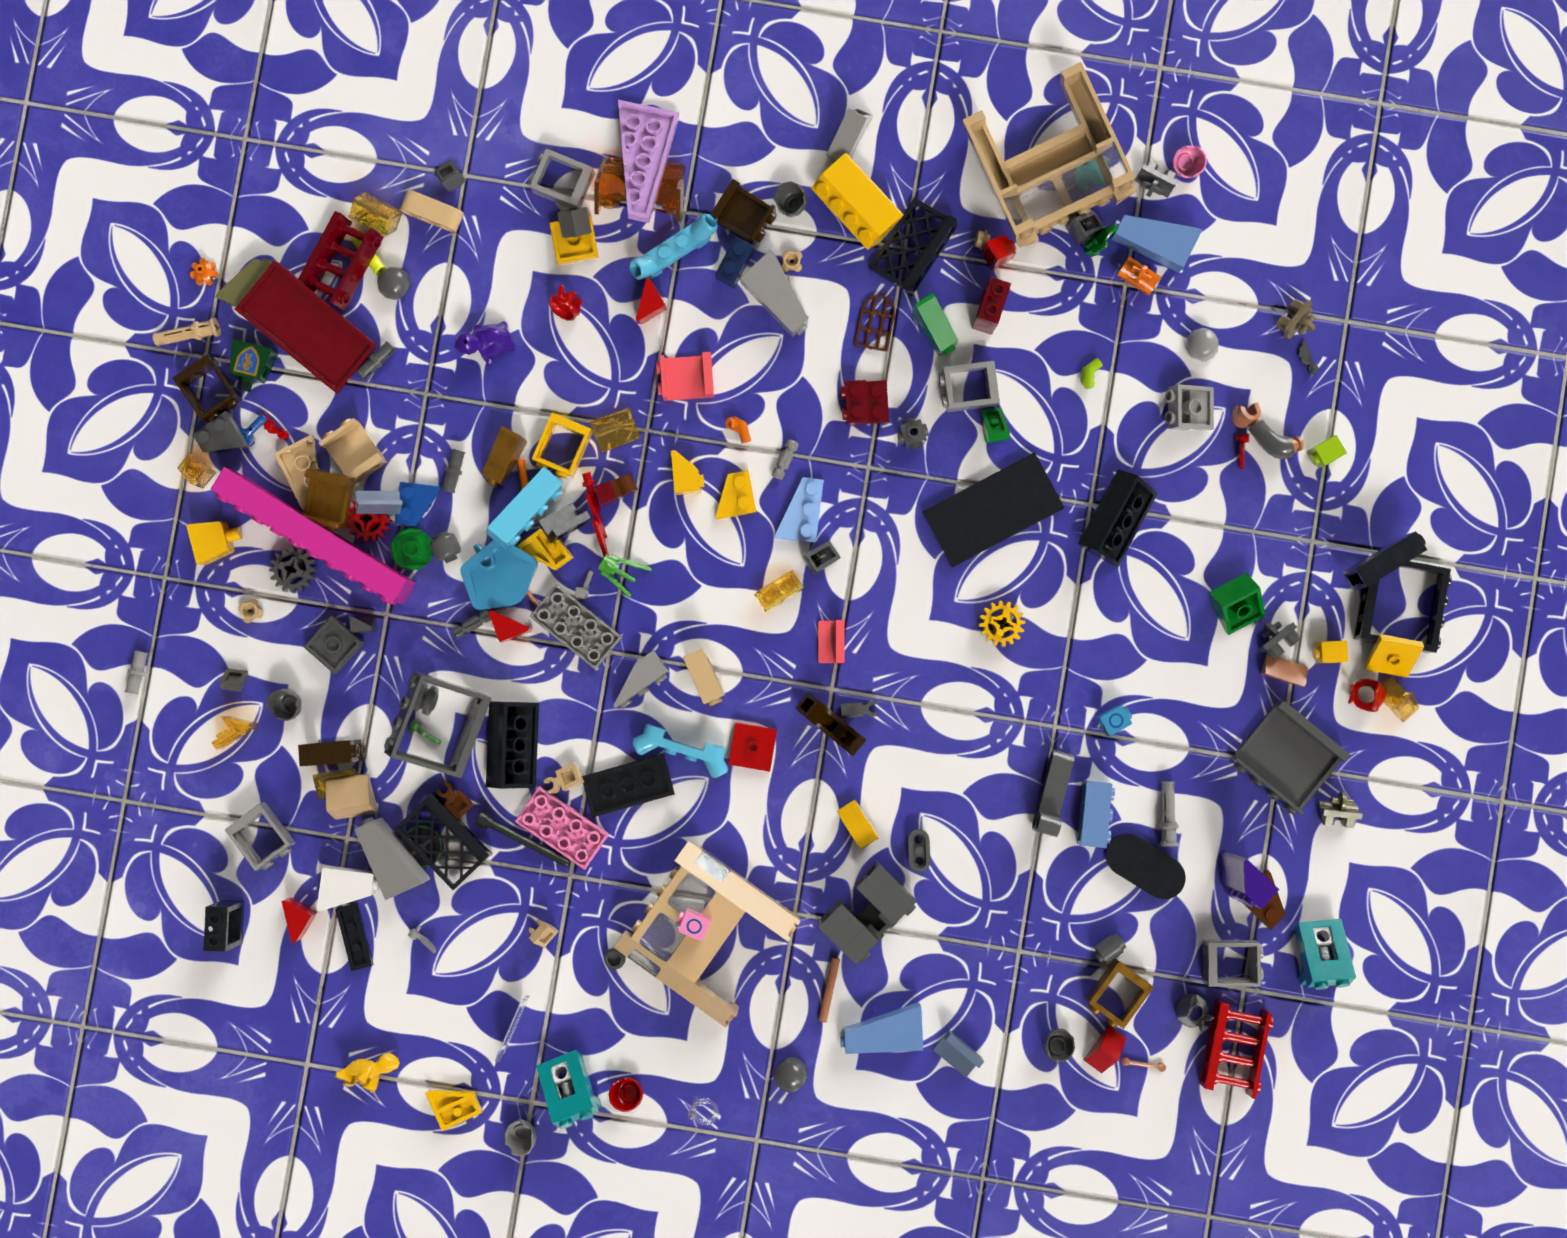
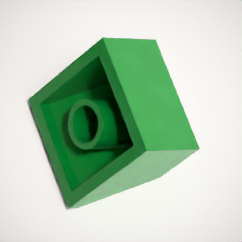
M1247 573L1209 592L1212 607L1228 635L1266 616L1261 589Z

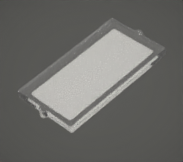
M525 995L520 1001L495 1059L496 1062L502 1060L530 998L529 995Z

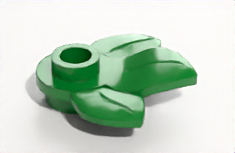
M1112 224L1105 227L1096 238L1092 237L1085 243L1084 253L1091 257L1096 256L1108 246L1107 239L1119 228Z

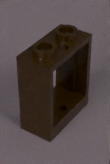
M206 354L173 377V380L199 418L207 423L224 411L236 408L239 405L238 402L243 399L216 359L209 354ZM214 369L231 395L206 411L189 385Z
M361 739L298 745L299 766L362 761V756H365V746L361 743Z

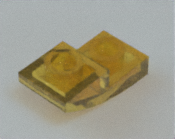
M792 570L757 591L754 596L764 611L767 612L782 604L785 599L802 591L804 587Z

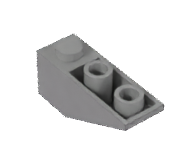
M654 650L635 663L613 705L615 708L619 706L622 709L632 703V697L637 694L639 697L650 690L649 685L654 682L659 684L667 678L666 673L669 670Z

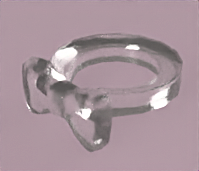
M694 1096L688 1118L690 1120L695 1119L701 1125H710L715 1122L719 1116L717 1104L711 1099L704 1098L699 1100L697 1096ZM710 1104L714 1108V1114L707 1120L701 1119L695 1112L697 1106Z

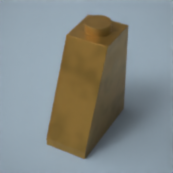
M501 426L482 471V475L486 477L485 482L495 487L498 484L504 487L517 463L516 460L519 459L527 444V441L521 435Z

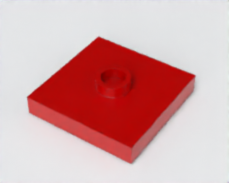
M735 722L728 765L770 772L777 729Z

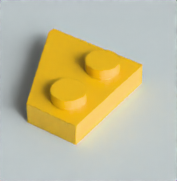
M428 1090L425 1093L442 1131L468 1120L483 1111L474 1091Z

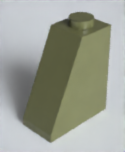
M254 258L218 291L215 297L226 304L237 307L272 264V261L265 258L262 261Z

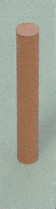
M836 957L831 959L818 1021L827 1023L840 959Z

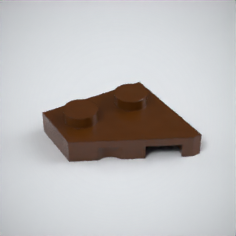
M1265 870L1263 874L1275 885L1271 872ZM1278 892L1262 909L1256 906L1251 908L1249 905L1242 903L1269 930H1272L1286 915Z

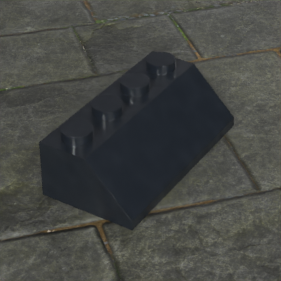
M1118 469L1078 544L1091 554L1119 567L1158 493L1138 475Z
M490 701L486 787L499 789L536 788L539 703Z

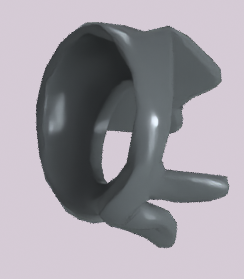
M1198 994L1183 995L1176 1003V1016L1179 1022L1187 1027L1199 1026L1200 1032H1203L1205 1029L1204 1023L1214 1019V1016L1208 1014L1209 1006L1207 1002ZM1199 1005L1202 1010L1200 1017L1197 1020H1189L1187 1017L1192 1009Z

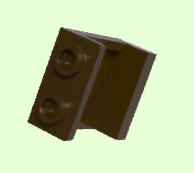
M732 179L710 214L718 225L753 246L756 242L760 243L766 234V231H764L768 224L772 225L777 217L775 205L772 204L770 206L741 188L740 183Z

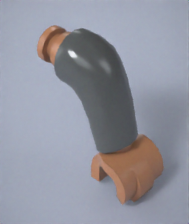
M1258 402L1253 403L1247 408L1249 414L1242 405H1236L1233 408L1231 415L1233 424L1241 429L1250 426L1248 430L1272 457L1288 459L1296 451L1303 450L1304 443L1300 436L1289 438L1286 435H1277L1262 419L1258 420L1261 415Z

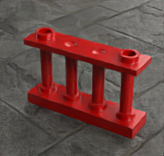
M1215 999L1212 1014L1214 1019L1211 1020L1199 1084L1209 1090H1214V1084L1216 1085L1217 1083L1246 1088V1094L1256 1099L1257 1093L1261 1090L1260 1075L1268 1032L1273 1026L1272 1013L1266 1009H1261L1260 1016L1233 1011L1229 1008L1228 1003ZM1233 1019L1258 1024L1257 1035L1252 1037L1227 1032L1225 1029L1226 1021ZM1228 1040L1254 1046L1252 1059L1223 1053L1221 1050L1222 1042ZM1227 1062L1250 1067L1248 1080L1219 1074L1217 1071L1218 1063Z

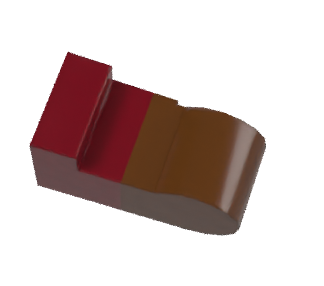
M627 474L615 480L613 479L604 484L601 483L594 486L603 507L638 490L632 474Z

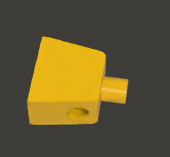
M222 521L186 525L195 561L198 565H208L235 551L233 542L243 539L242 531L239 527L229 529L228 524Z

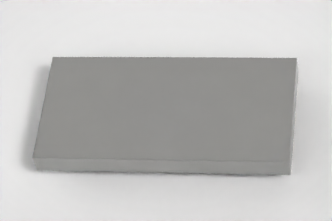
M555 584L529 616L595 670L622 639L620 634L558 584Z

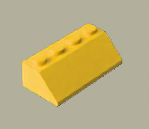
M847 153L843 154L825 170L811 187L815 194L867 250L879 244L904 215Z

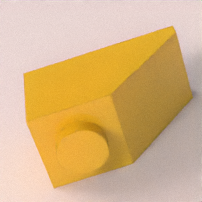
M671 450L675 494L701 493V487H705L704 475H700L699 470L676 450Z

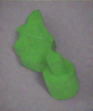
M415 720L412 721L409 726L411 728L409 734L412 735L414 731H417L432 742L441 744V740L420 729V723Z

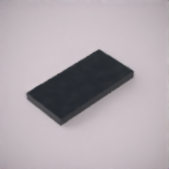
M664 753L582 776L592 818L675 794Z

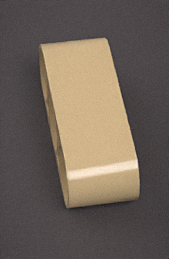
M407 190L399 209L411 217L452 233L457 232L464 215L461 210L412 190Z

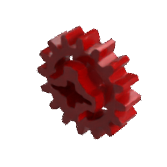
M352 501L354 507L353 509L349 508L350 515H348V520L350 522L346 525V527L352 528L349 533L351 535L357 534L356 539L358 540L364 537L365 542H370V538L373 541H378V535L385 537L383 531L391 530L387 526L388 523L393 522V520L388 518L391 514H381L382 516L378 514H356L355 501ZM369 516H371V517H372V521L370 520V521L366 522V521H365V518H368ZM356 522H358L362 526L361 530H363V532L359 530V528L356 525Z

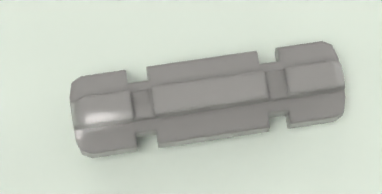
M787 440L786 449H783L776 463L777 468L774 467L772 471V476L776 479H783L786 473L784 471L788 469L794 457L793 452H796L799 444L794 440Z

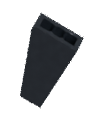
M1416 531L1408 533L1343 571V574L1353 590L1366 588L1427 550L1425 539Z

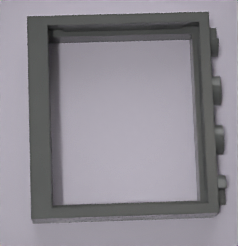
M415 671L414 675L408 680L406 696H403L400 701L401 709L398 717L396 716L393 720V730L390 737L385 741L384 753L398 760L462 778L492 698L484 693ZM423 681L474 698L449 765L398 750Z

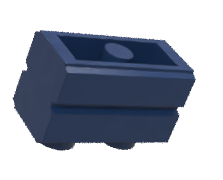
M734 237L715 273L716 279L735 289L748 264V260H750L754 253V246L738 237Z

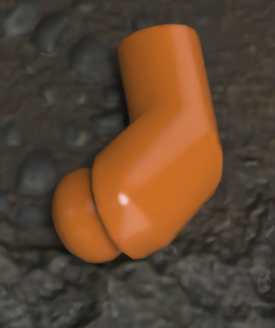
M734 416L726 419V427L739 433L742 444L751 441L748 425L745 421Z

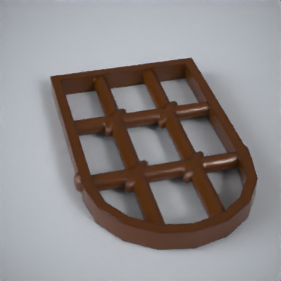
M874 295L864 302L860 311L861 315L854 346L887 352L895 320V307L888 297ZM877 298L885 299L882 313L875 312ZM873 299L871 311L865 310L866 304ZM888 302L893 309V315H889L886 312ZM863 313H868L870 316L868 328L860 327ZM873 315L880 316L881 318L879 330H874L871 327ZM885 317L892 318L889 332L883 331ZM859 330H863L866 333L864 344L857 343ZM870 332L877 333L876 335H878L875 347L867 345ZM881 334L888 336L886 349L879 348Z

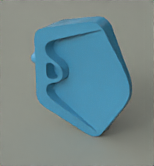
M495 540L484 548L480 543L475 544L473 548L477 554L465 562L460 569L473 607L477 610L509 607L521 602L538 567L537 560L516 545L514 547L510 545L505 550Z

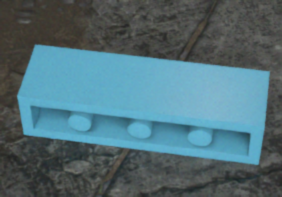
M543 467L487 527L486 534L505 550L510 545L514 547L521 539L519 535L524 530L526 532L529 531L534 525L535 521L533 520L536 516H542L548 510L549 506L547 504L551 500L556 501L563 493L561 491L563 482Z

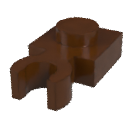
M446 781L444 784L448 787L447 793H443L440 789H437L436 793L438 796L447 799L443 805L457 820H460L475 804L461 789L455 793L453 785Z

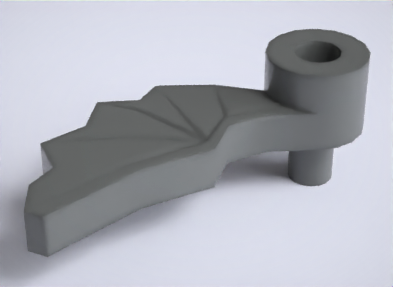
M1304 340L1302 346L1298 349V357L1301 359V363L1309 366L1308 373L1315 375L1318 371V366L1312 362V354L1308 349L1306 340Z

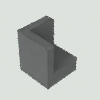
M587 207L557 212L563 238L578 237L592 232Z

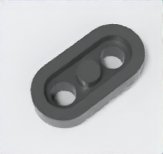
M914 829L908 835V862L910 867L916 872L926 871L931 862L930 839L923 829ZM917 835H920L922 837V841L920 843H916L914 841V838ZM917 857L923 858V862L921 864L915 863V859Z

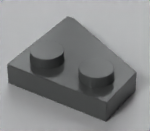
M224 411L193 434L204 453L249 447L230 412Z

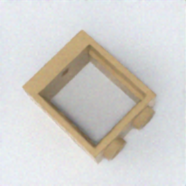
M701 648L683 656L703 704L709 703V706H713L722 702L721 697L725 696L705 649Z

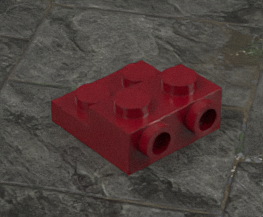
M887 380L845 381L844 386H841V399H845L846 407H842V420H846L847 426L889 423Z

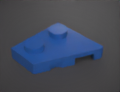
M400 482L399 493L400 500H402V508L400 514L395 515L394 524L418 527L423 519V515L428 512L432 502L442 491V487Z

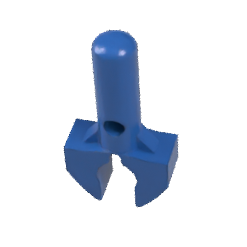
M263 414L246 429L238 426L242 435H245L244 438L249 447L255 443L253 434L267 421V417Z

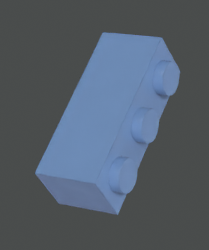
M1083 780L1077 844L1107 848V843H1110L1111 831L1108 830L1109 822H1112L1113 809H1110L1111 800L1113 801L1115 798V788H1112V783Z

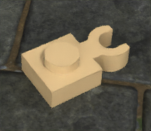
M575 762L555 771L556 778L548 777L544 780L545 784L551 782L554 784L553 788L548 790L549 794H556L560 787L563 791H568L584 783L579 767Z

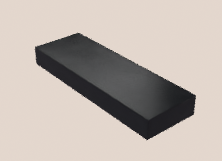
M358 902L336 908L351 971L374 965Z

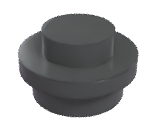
M615 948L609 949L604 956L606 966L614 970L621 968L626 961V956Z

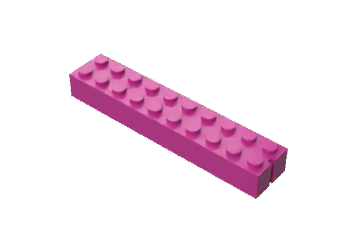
M224 467L210 488L216 492L215 497L221 501L228 502L234 505L233 508L237 511L252 516L251 519L267 527L271 526L269 530L276 535L285 538L289 537V543L298 548L307 549L306 553L316 559L326 560L324 564L331 569L340 572L344 571L342 574L344 577L353 582H361V587L370 593H379V598L388 604H404L416 585V582L334 531L324 529V525L314 523L303 516V512L236 471Z

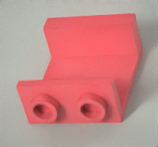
M702 352V356L665 358L664 355H660V361L656 362L657 374H661V382L658 383V394L662 395L664 401L714 398L711 352Z

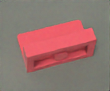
M844 620L818 622L819 663H844Z

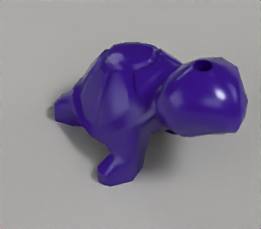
M505 321L481 327L476 325L473 335L465 332L460 334L455 341V348L459 352L470 355L478 350L487 364L493 363L490 359L491 357L497 356L506 350H515V345L511 341L508 325Z

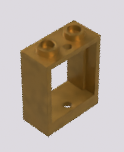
M1115 958L1085 1000L1090 1004L1088 1008L1095 1014L1099 1015L1101 1012L1107 1017L1105 1021L1114 1028L1119 1025L1124 1029L1154 987ZM1118 972L1141 988L1120 1019L1097 1002Z

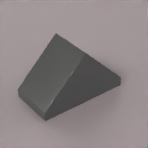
M1091 211L1072 219L1066 230L1076 245L1079 246L1105 227L1096 213Z
M830 541L802 556V560L813 576L841 558Z

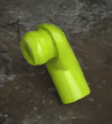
M1098 358L1081 370L1080 381L1086 389L1094 387V372L1103 366Z

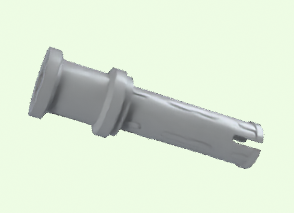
M1161 781L1162 822L1159 824V828H1161V842L1159 846H1179L1176 829L1179 826L1175 822V782Z

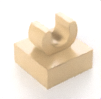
M537 919L536 922L539 924V927L536 930L531 927L529 928L531 933L529 939L534 944L545 948L559 931L554 926Z

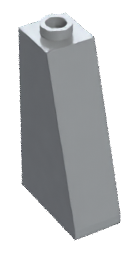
M770 249L740 278V283L792 337L796 334L801 335L808 328L806 325L808 324V317L774 252Z
M373 817L361 821L362 826L354 829L385 900L431 880L382 817L376 820Z

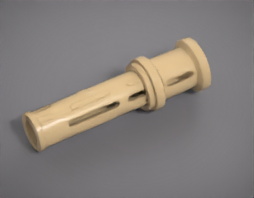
M213 317L210 318V321L200 323L195 321L191 326L153 333V341L159 347L194 338L196 340H203L207 336H220L221 329L218 320Z

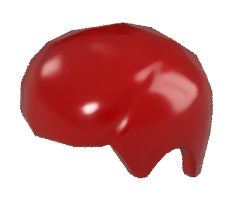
M627 1077L614 1082L608 1095L610 1104L616 1110L628 1112L641 1104L644 1094L639 1082L636 1079Z

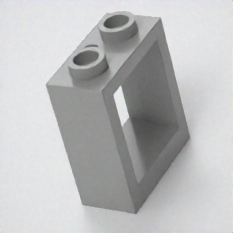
M546 148L544 154L541 153L538 158L536 173H532L529 179L532 193L570 209L581 208L595 176L593 167ZM550 160L582 172L571 198L540 186Z
M994 361L943 367L942 373L939 374L940 386H944L945 394H942V405L947 407V412L994 407L1000 403ZM984 370L988 399L954 403L950 374Z
M266 802L259 803L225 829V832L255 871L260 869L265 871L275 864L273 860L279 855L281 858L292 851L291 846L296 843ZM262 815H264L284 842L283 845L263 860L241 833L242 830Z
M1203 940V983L1209 987H1261V980L1264 978V971L1261 967V959H1263L1264 955L1263 947L1256 940ZM1217 947H1249V977H1218Z

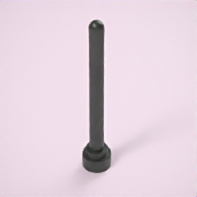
M485 810L481 812L475 823L476 826L482 829L491 828L564 867H569L571 864L568 858L496 822L491 814Z

